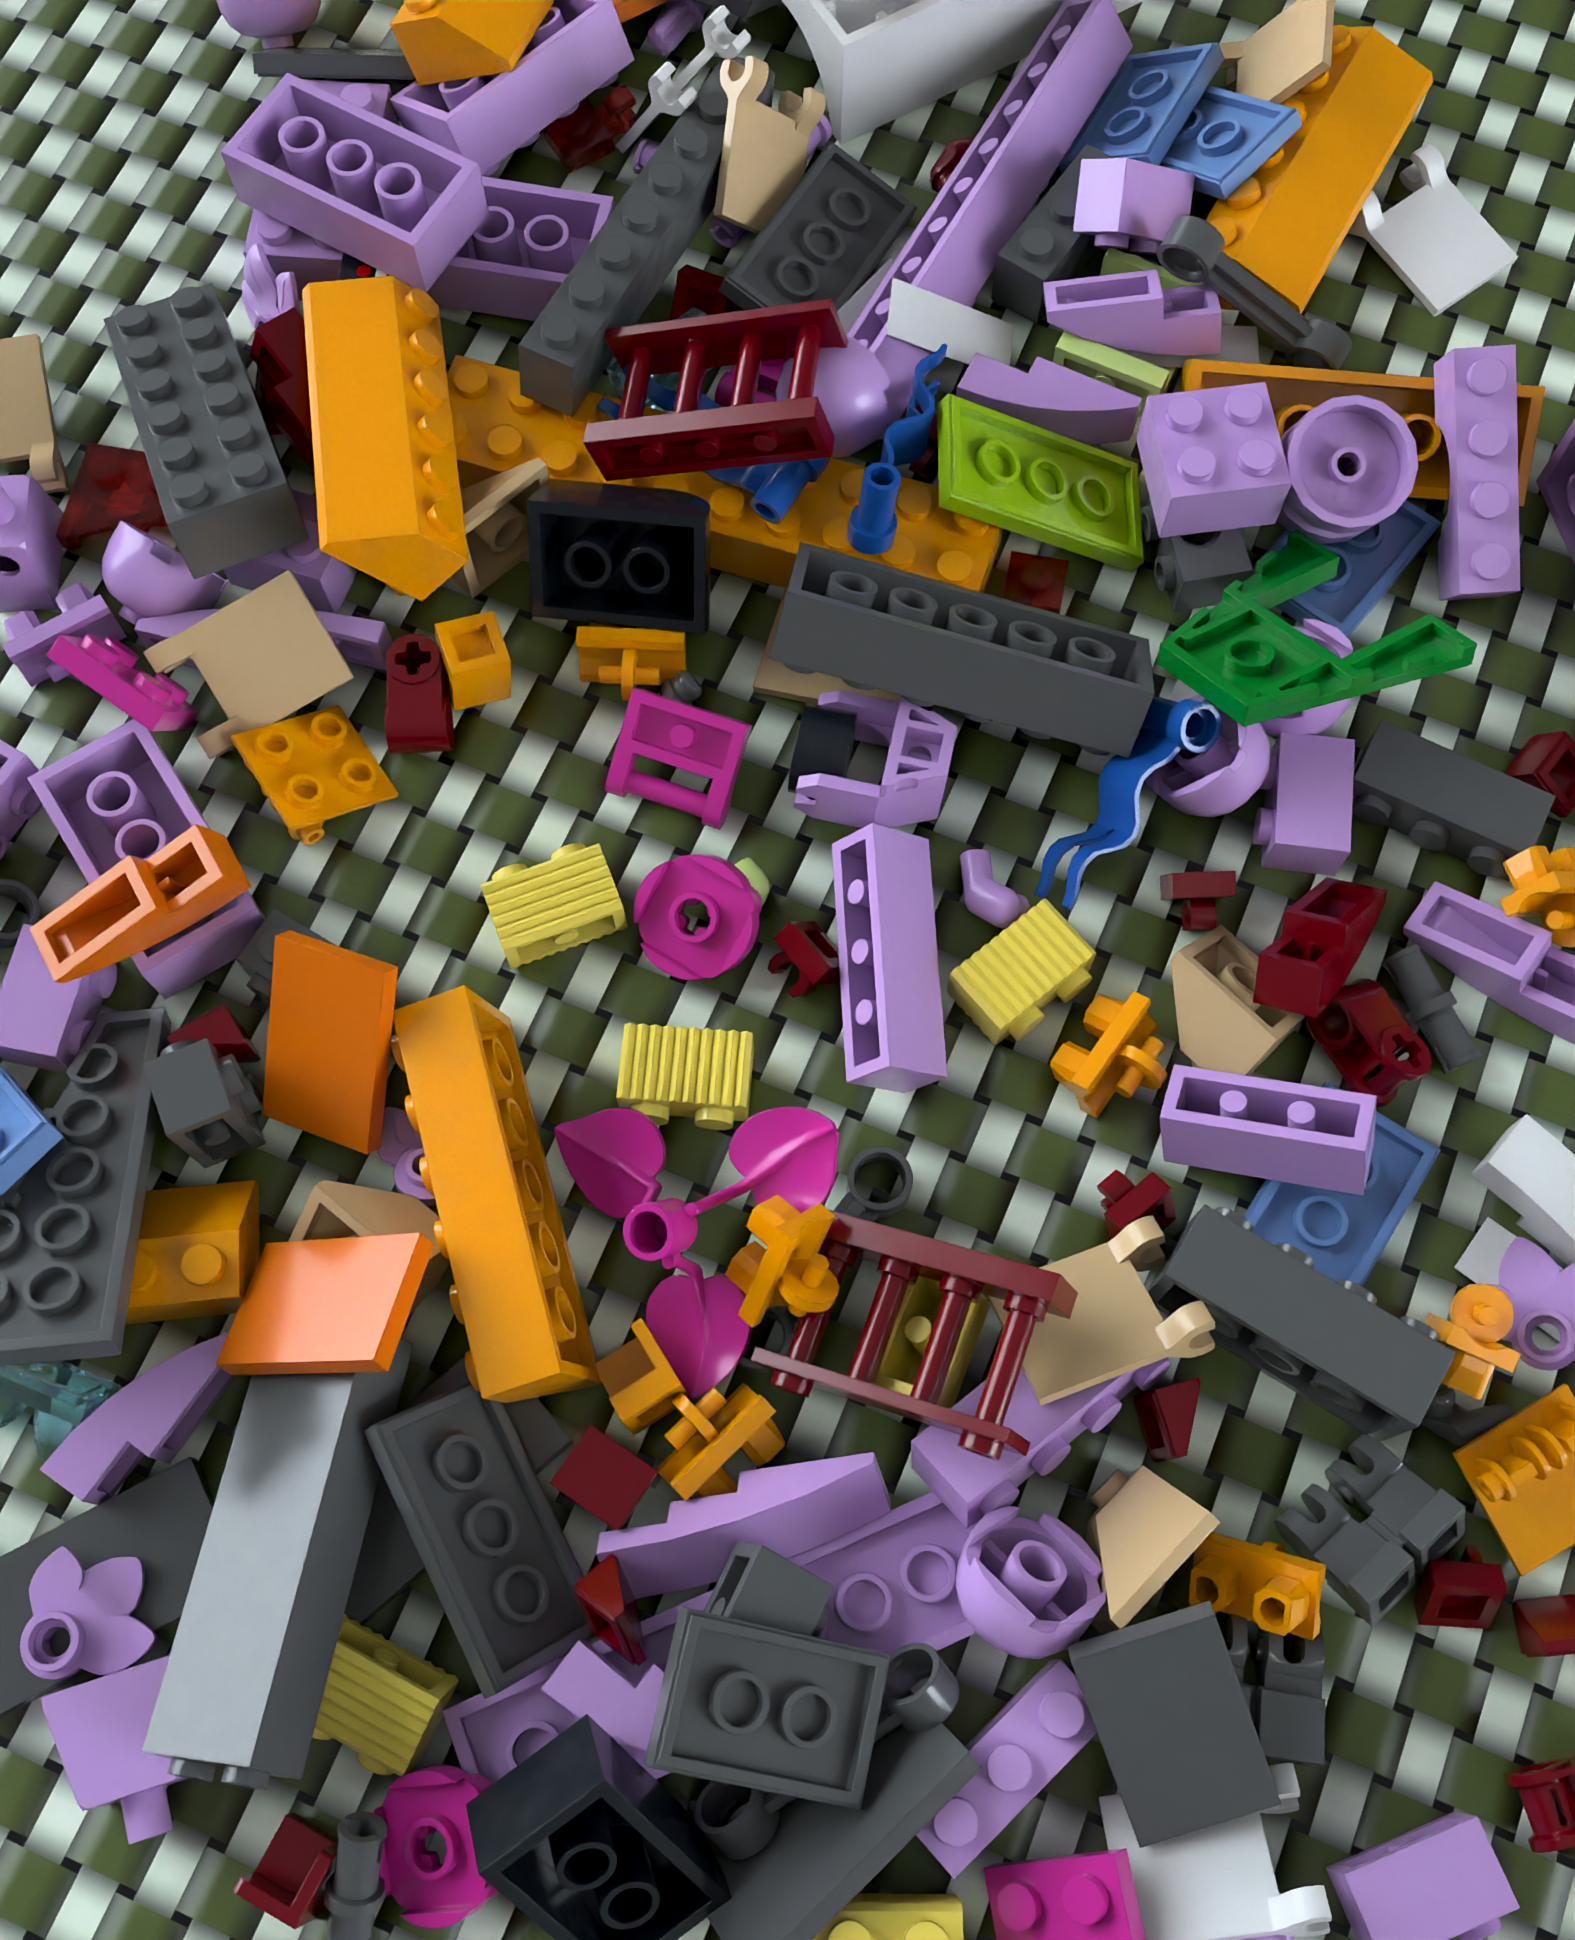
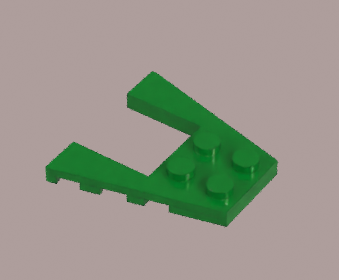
M1295 530L1288 535L1287 546L1280 552L1276 553L1271 550L1256 562L1255 573L1244 582L1235 580L1225 588L1222 601L1211 610L1204 606L1162 641L1159 647L1157 664L1245 727L1466 667L1472 664L1477 643L1432 614H1428L1340 659L1268 610L1336 577L1340 556L1299 530Z

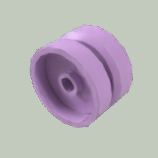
M1361 395L1333 397L1311 409L1280 438L1292 484L1277 520L1290 532L1299 530L1319 544L1346 542L1394 514L1412 492L1418 470L1416 441L1404 419L1382 401Z

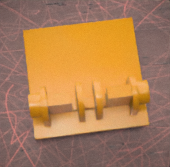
M339 705L231 735V741L244 759V765L253 773L261 785L262 793L266 798L270 799V805L288 827V833L294 840H301L304 845L314 844L324 836L325 832L322 825L325 820L398 797L399 793Z
M1562 1384L1452 1453L1518 1575L1522 1577L1575 1543V1397L1569 1386Z

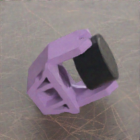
M843 690L821 693L817 705L806 703L796 736L788 782V792L796 794L794 807L811 818L857 828H863L871 823L895 827L938 819L958 727L936 712L906 701L902 696L900 702ZM854 740L889 747L881 785L846 778Z

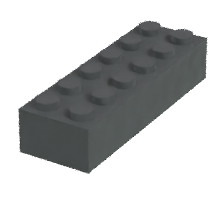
M209 283L200 287H185L179 289L170 297L143 306L131 305L123 308L116 315L104 318L166 524L193 579L310 539L236 339L213 284Z
M803 542L799 544L769 658L782 662L787 668L798 673L811 674L819 672L841 678L847 685L856 689L872 690L877 688L901 695L906 701L914 705L923 707L933 706L934 704L960 711L965 717L976 722L990 723L996 721L1018 727L1025 734L1037 739H1050L1054 737L1076 743L1085 751L1100 756L1112 753L1129 758L1155 694L1149 639Z

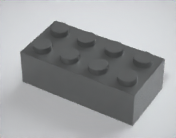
M1204 1204L1179 1233L1165 1258V1263L1160 1266L1147 1289L1156 1308L1170 1316L1180 1307L1202 1300L1215 1321V1329L1209 1331L1215 1344L1380 1442L1419 1427L1456 1355V1352L1438 1342L1440 1335L1433 1328L1417 1319L1408 1316H1402L1398 1319L1376 1306L1377 1298L1361 1285L1345 1279H1340L1336 1282L1313 1268L1315 1265L1314 1260L1300 1249L1286 1243H1277L1275 1246L1254 1234L1251 1222L1239 1213L1225 1207H1217L1214 1210Z

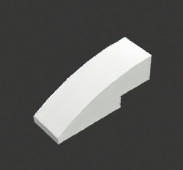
M1526 1114L1505 1131L1471 1175L1522 1216L1516 1224L1569 1266L1575 1263V1155Z

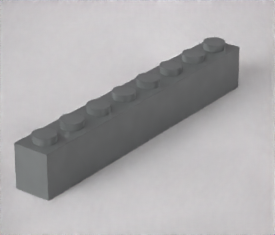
M736 56L731 59L745 67L744 58ZM720 59L698 90L697 98L681 114L518 344L520 395L573 417L614 357L604 339L606 329L632 326L637 323L714 209L728 108V98L720 83V69L723 61L727 59ZM769 70L766 85L756 99L772 108L775 72Z

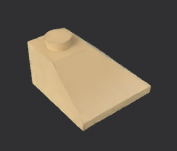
M539 457L461 490L469 561L457 570L451 578L472 599L529 555L527 500L549 479L547 464Z
M1222 924L1179 950L1171 959L1180 1050L1191 1059L1193 1067L1249 1076L1306 1018L1305 1015L1253 1003L1258 956Z
M324 1179L314 1185L289 1241L420 1232L434 1244L409 1316L440 1282L450 1263V1260L446 1259L441 1253L435 1238L434 1224L435 1221L440 1220V1217L413 1195Z
M1145 1466L1134 1470L1128 1477L1119 1469L1115 1470L1090 1497L1099 1508L1086 1520L1087 1544L1098 1557L1103 1569L1097 1579L1101 1593L1106 1590V1601L1091 1623L1099 1633L1113 1632L1124 1628L1220 1523L1210 1511Z

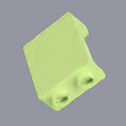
M1113 248L1107 250L1099 275L1157 269L1162 289L1205 284L1203 282L1193 283L1181 280L1162 266L1146 261L1137 255L1128 254ZM1065 330L1055 347L1053 363L1143 398L1138 417L1141 419L1147 397L1150 395L1166 394L1178 370V367L1156 366L1108 346L1076 336Z

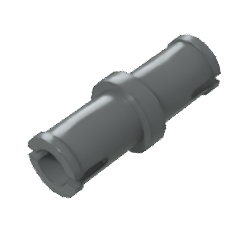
M1418 944L1404 948L1381 962L1384 969H1387L1410 1010L1405 1014L1410 1025L1415 1026L1418 1024L1440 1062L1444 1074L1452 1072L1482 1056L1452 1007L1457 1004L1451 991L1444 993L1422 955Z
M355 1812L345 1816L344 1822H340L338 1825L339 1839L335 1872L329 1876L325 1883L324 1904L330 1911L326 1940H371L374 1915L381 1908L385 1896V1880L380 1875L384 1839L387 1836V1823L377 1814Z

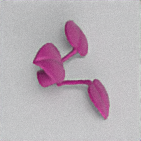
M625 1107L610 1108L557 1125L554 1131L561 1155L582 1193L590 1203L606 1215L626 1218L623 1225V1237L629 1251L637 1258L645 1261H654L662 1258L664 1268L671 1269L675 1267L689 1275L678 1274L662 1280L655 1287L647 1302L646 1324L688 1393L687 1395L690 1398H696L707 1393L713 1387L720 1384L737 1366L748 1346L752 1328L738 1316L746 1294L725 1274H718L704 1279L701 1266L681 1256V1252L688 1249L696 1239L698 1232L696 1217L707 1210L745 1194L751 1189L757 1205L777 1194L800 1213L819 1203L823 1205L831 1193L837 1171L839 1131L835 1123L827 1116L803 1107L772 1108L751 1116L736 1130L729 1144L730 1160L737 1171L745 1178L732 1186L688 1204L676 1198L657 1201L662 1191V1185L654 1177L660 1173L665 1165L666 1146L659 1128L644 1113Z

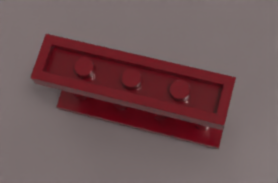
M832 299L606 329L604 339L622 371L628 364L619 415L616 420L587 423L583 439L584 446L606 481L820 459L833 456L835 436L818 397H813L820 348H847L848 338ZM794 357L788 399L755 403L762 361ZM737 365L730 406L698 410L706 368ZM681 372L673 413L643 417L650 376Z
M829 1210L835 1217L818 1254L828 1259V1269L837 1278L839 1289L847 1267H855L858 1258L878 1264L876 1271L882 1276L847 1376L813 1365L834 1306L833 1304L826 1311L820 1313L807 1312L805 1316L800 1317L787 1356L755 1347L751 1360L773 1372L770 1384L805 1398H809L812 1387L959 1434L961 1436L958 1447L992 1460L999 1461L1003 1449L1027 1456L1030 1442L1011 1428L1003 1426L1035 1323L1044 1322L1046 1313L1070 1319L1078 1292L1059 1273ZM918 1276L939 1281L938 1289L944 1295L910 1396L874 1385L907 1286L908 1284L916 1285ZM981 1294L1005 1300L1003 1309L1009 1313L975 1417L937 1404L970 1304L979 1303Z

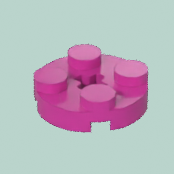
M710 854L679 856L655 867L643 880L634 901V923L639 922V932L644 941L640 945L647 958L657 968L670 976L684 980L712 978L738 966L753 948L759 932V914L762 909V900L758 891L751 887L743 872L729 861ZM703 902L708 908L707 915L710 917V923L708 928L699 927L693 933L687 928L690 918L683 913L686 904L696 906Z
M445 1764L423 1767L396 1779L386 1789L391 1791L386 1795L383 1805L372 1812L382 1817L387 1823V1836L384 1839L380 1875L385 1880L384 1897L392 1894L397 1903L407 1910L400 1914V1916L413 1925L434 1929L453 1925L477 1912L489 1899L499 1893L497 1889L478 1874L466 1808L468 1802L493 1785L490 1779L482 1774L475 1773L470 1775L458 1767ZM436 1829L442 1834L446 1842L447 1854L444 1857V1864H440L438 1852L428 1851L426 1847V1837L435 1833Z

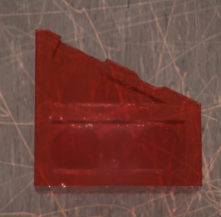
M89 443L56 533V537L63 548L82 547L81 538L109 531L114 532L121 520L140 530L151 526L166 527V520L145 452Z

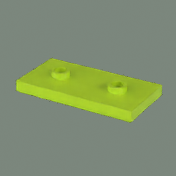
M949 393L937 404L939 507L1130 572L1144 563L1138 463Z

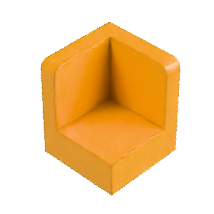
M493 610L434 624L435 638L449 676L450 700L454 710H462L511 698V659Z
M642 1318L629 1324L637 1336L636 1338L596 1363L598 1377L610 1396L609 1401L622 1423L633 1436L675 1410L670 1401L679 1392L691 1400Z

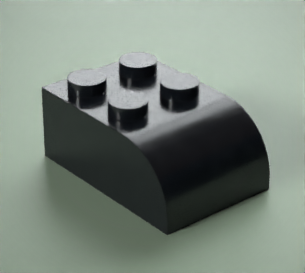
M549 478L527 500L532 616L706 634L710 627V505L706 500L687 492L671 489Z
M588 1714L466 1804L478 1874L555 1940H678L732 1898L723 1871L711 1847L687 1811L670 1792Z

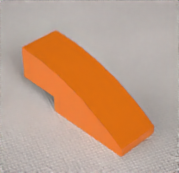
M194 824L147 860L128 855L29 929L54 982L64 984L142 952L183 931L251 888V885L226 837L201 825Z

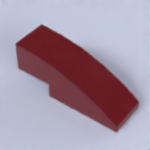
M295 307L256 328L250 357L274 387L267 414L315 475L304 320Z
M1326 877L1284 912L1282 935L1259 954L1253 1003L1317 1018L1344 984L1360 957L1386 902L1387 890Z

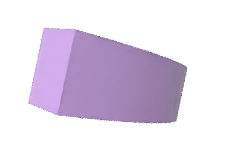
M1157 269L1043 282L1048 323L1076 336L1110 347L1147 354L1180 356L1221 354L1222 311L1217 293L1206 284L1162 289Z
M975 353L956 391L957 397L1087 445L1129 441L1134 432L1143 399L1038 356L1030 371L1026 373L979 353Z
M1435 881L1404 925L1403 934L1415 944H1418L1423 951L1498 1004L1538 1027L1575 1045V956L1551 946L1553 932L1519 917H1507L1503 910Z
M224 1333L192 1346L137 1377L108 1398L76 1427L39 1470L79 1500L99 1505L115 1495L144 1455L170 1464L236 1376L230 1375L216 1365L228 1334Z
M578 1640L541 1690L579 1719L588 1714L610 1736L623 1743L647 1751L665 1668L660 1664H653L637 1685L587 1641Z

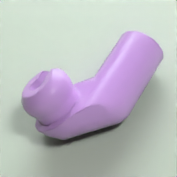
M973 849L965 851L960 855L964 901L969 912L996 927L1004 929L1008 928L1014 921H1017L1031 909L1030 903L1025 896L1016 894L1014 890L993 880L989 851Z

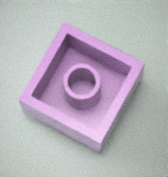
M1265 382L1150 395L1147 397L1136 441L1159 538L1276 523L1292 482Z

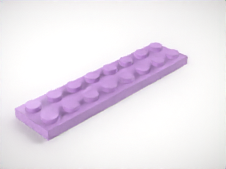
M930 1492L892 1509L891 1512L826 1544L787 1558L789 1561L834 1585L826 1602L829 1606L828 1618L818 1638L891 1655L899 1648L912 1643H925L938 1651L975 1634V1630L962 1613L956 1590V1574L963 1546L981 1518L970 1528L966 1529L934 1492ZM713 1590L640 1622L647 1660L639 1667L636 1664L632 1665L601 1640L590 1645L638 1685L653 1664H660L666 1669L680 1606L704 1611ZM567 1655L552 1661L496 1695L484 1699L483 1694L480 1693L442 1710L463 1771L470 1775L475 1773L482 1774L494 1784L579 1720L577 1716L541 1690ZM612 1737L655 1779L671 1773L645 1765L644 1761L647 1751Z

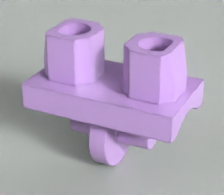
M77 582L58 593L55 601L62 614L43 624L34 611L24 610L4 621L9 641L2 646L9 659L18 667L31 687L50 677L54 682H57L71 674L46 656L59 635L84 638L86 634H91L102 641L107 636L118 641L127 637L102 596L99 594L94 597L82 583Z

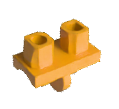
M592 622L589 623L588 627L577 626L576 647L579 654L580 681L621 684L623 702H629L632 689L638 688V685L659 686L667 678L672 680L677 673L687 670L685 632L650 628H624L621 625Z
M1534 845L1506 860L1503 866L1515 889V892L1499 900L1506 916L1542 917V927L1553 932V943L1561 947H1575V847H1564L1549 854L1546 846Z
M1133 991L1126 1002L1112 997L1097 994L1087 1008L1083 1019L1086 1032L1100 1038L1090 1052L1068 1041L1061 1045L1052 1058L1050 1067L1054 1078L1075 1093L1081 1111L1098 1118L1115 1091L1126 1098H1131L1139 1085L1157 1090L1161 1088L1167 1079V1072L1157 1061L1165 1045L1159 1039L1153 1037L1158 1027L1147 1013L1148 1008L1151 1006L1150 998Z
M777 1194L758 1204L752 1210L746 1227L768 1247L765 1250L757 1241H754L741 1248L731 1259L725 1273L746 1294L738 1316L751 1328L761 1323L766 1310L771 1307L787 1306L791 1314L803 1317L807 1312L820 1313L826 1311L834 1304L838 1295L839 1284L837 1278L828 1269V1259L818 1254L835 1215L821 1203L800 1213Z
M1476 1283L1469 1284L1460 1289L1452 1299L1449 1311L1451 1322L1428 1313L1424 1323L1440 1335L1439 1343L1456 1352L1442 1384L1481 1400L1495 1365L1513 1373L1521 1353L1496 1343L1504 1338L1512 1328L1514 1311L1511 1301L1497 1287Z
M742 1383L726 1400L713 1387L695 1405L679 1392L670 1403L682 1418L664 1435L675 1450L655 1470L660 1473L662 1478L685 1501L690 1497L694 1499L735 1493L738 1485L721 1466L740 1448L755 1465L760 1467L768 1463L785 1446L782 1435L770 1418L776 1410L762 1395H757L745 1383Z
M1211 1532L1194 1551L1188 1601L1191 1606L1210 1600L1215 1614L1220 1611L1229 1615L1230 1613L1239 1615L1248 1621L1257 1623L1262 1630L1281 1636L1290 1633L1313 1641L1320 1633V1597L1325 1579L1326 1565L1287 1554L1283 1545L1279 1543L1265 1541L1260 1546Z

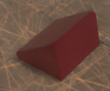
M1566 731L1538 734L1531 737L1504 773L1555 795L1556 798L1550 811L1558 817H1567L1575 806V743Z
M226 1005L214 1008L173 1031L167 1037L170 1044L189 1039L200 1041L207 1038L223 1056L233 1054L238 1063H253L261 1060L243 1025Z
M1199 1377L1134 1396L1133 1403L1151 1459L1155 1463L1187 1456L1200 1391Z
M611 1554L574 1585L576 1589L575 1594L594 1635L632 1665L636 1664L639 1667L647 1660L637 1602L618 1558Z
M1575 1594L1521 1599L1513 1602L1512 1611L1522 1654H1527V1657L1575 1654Z

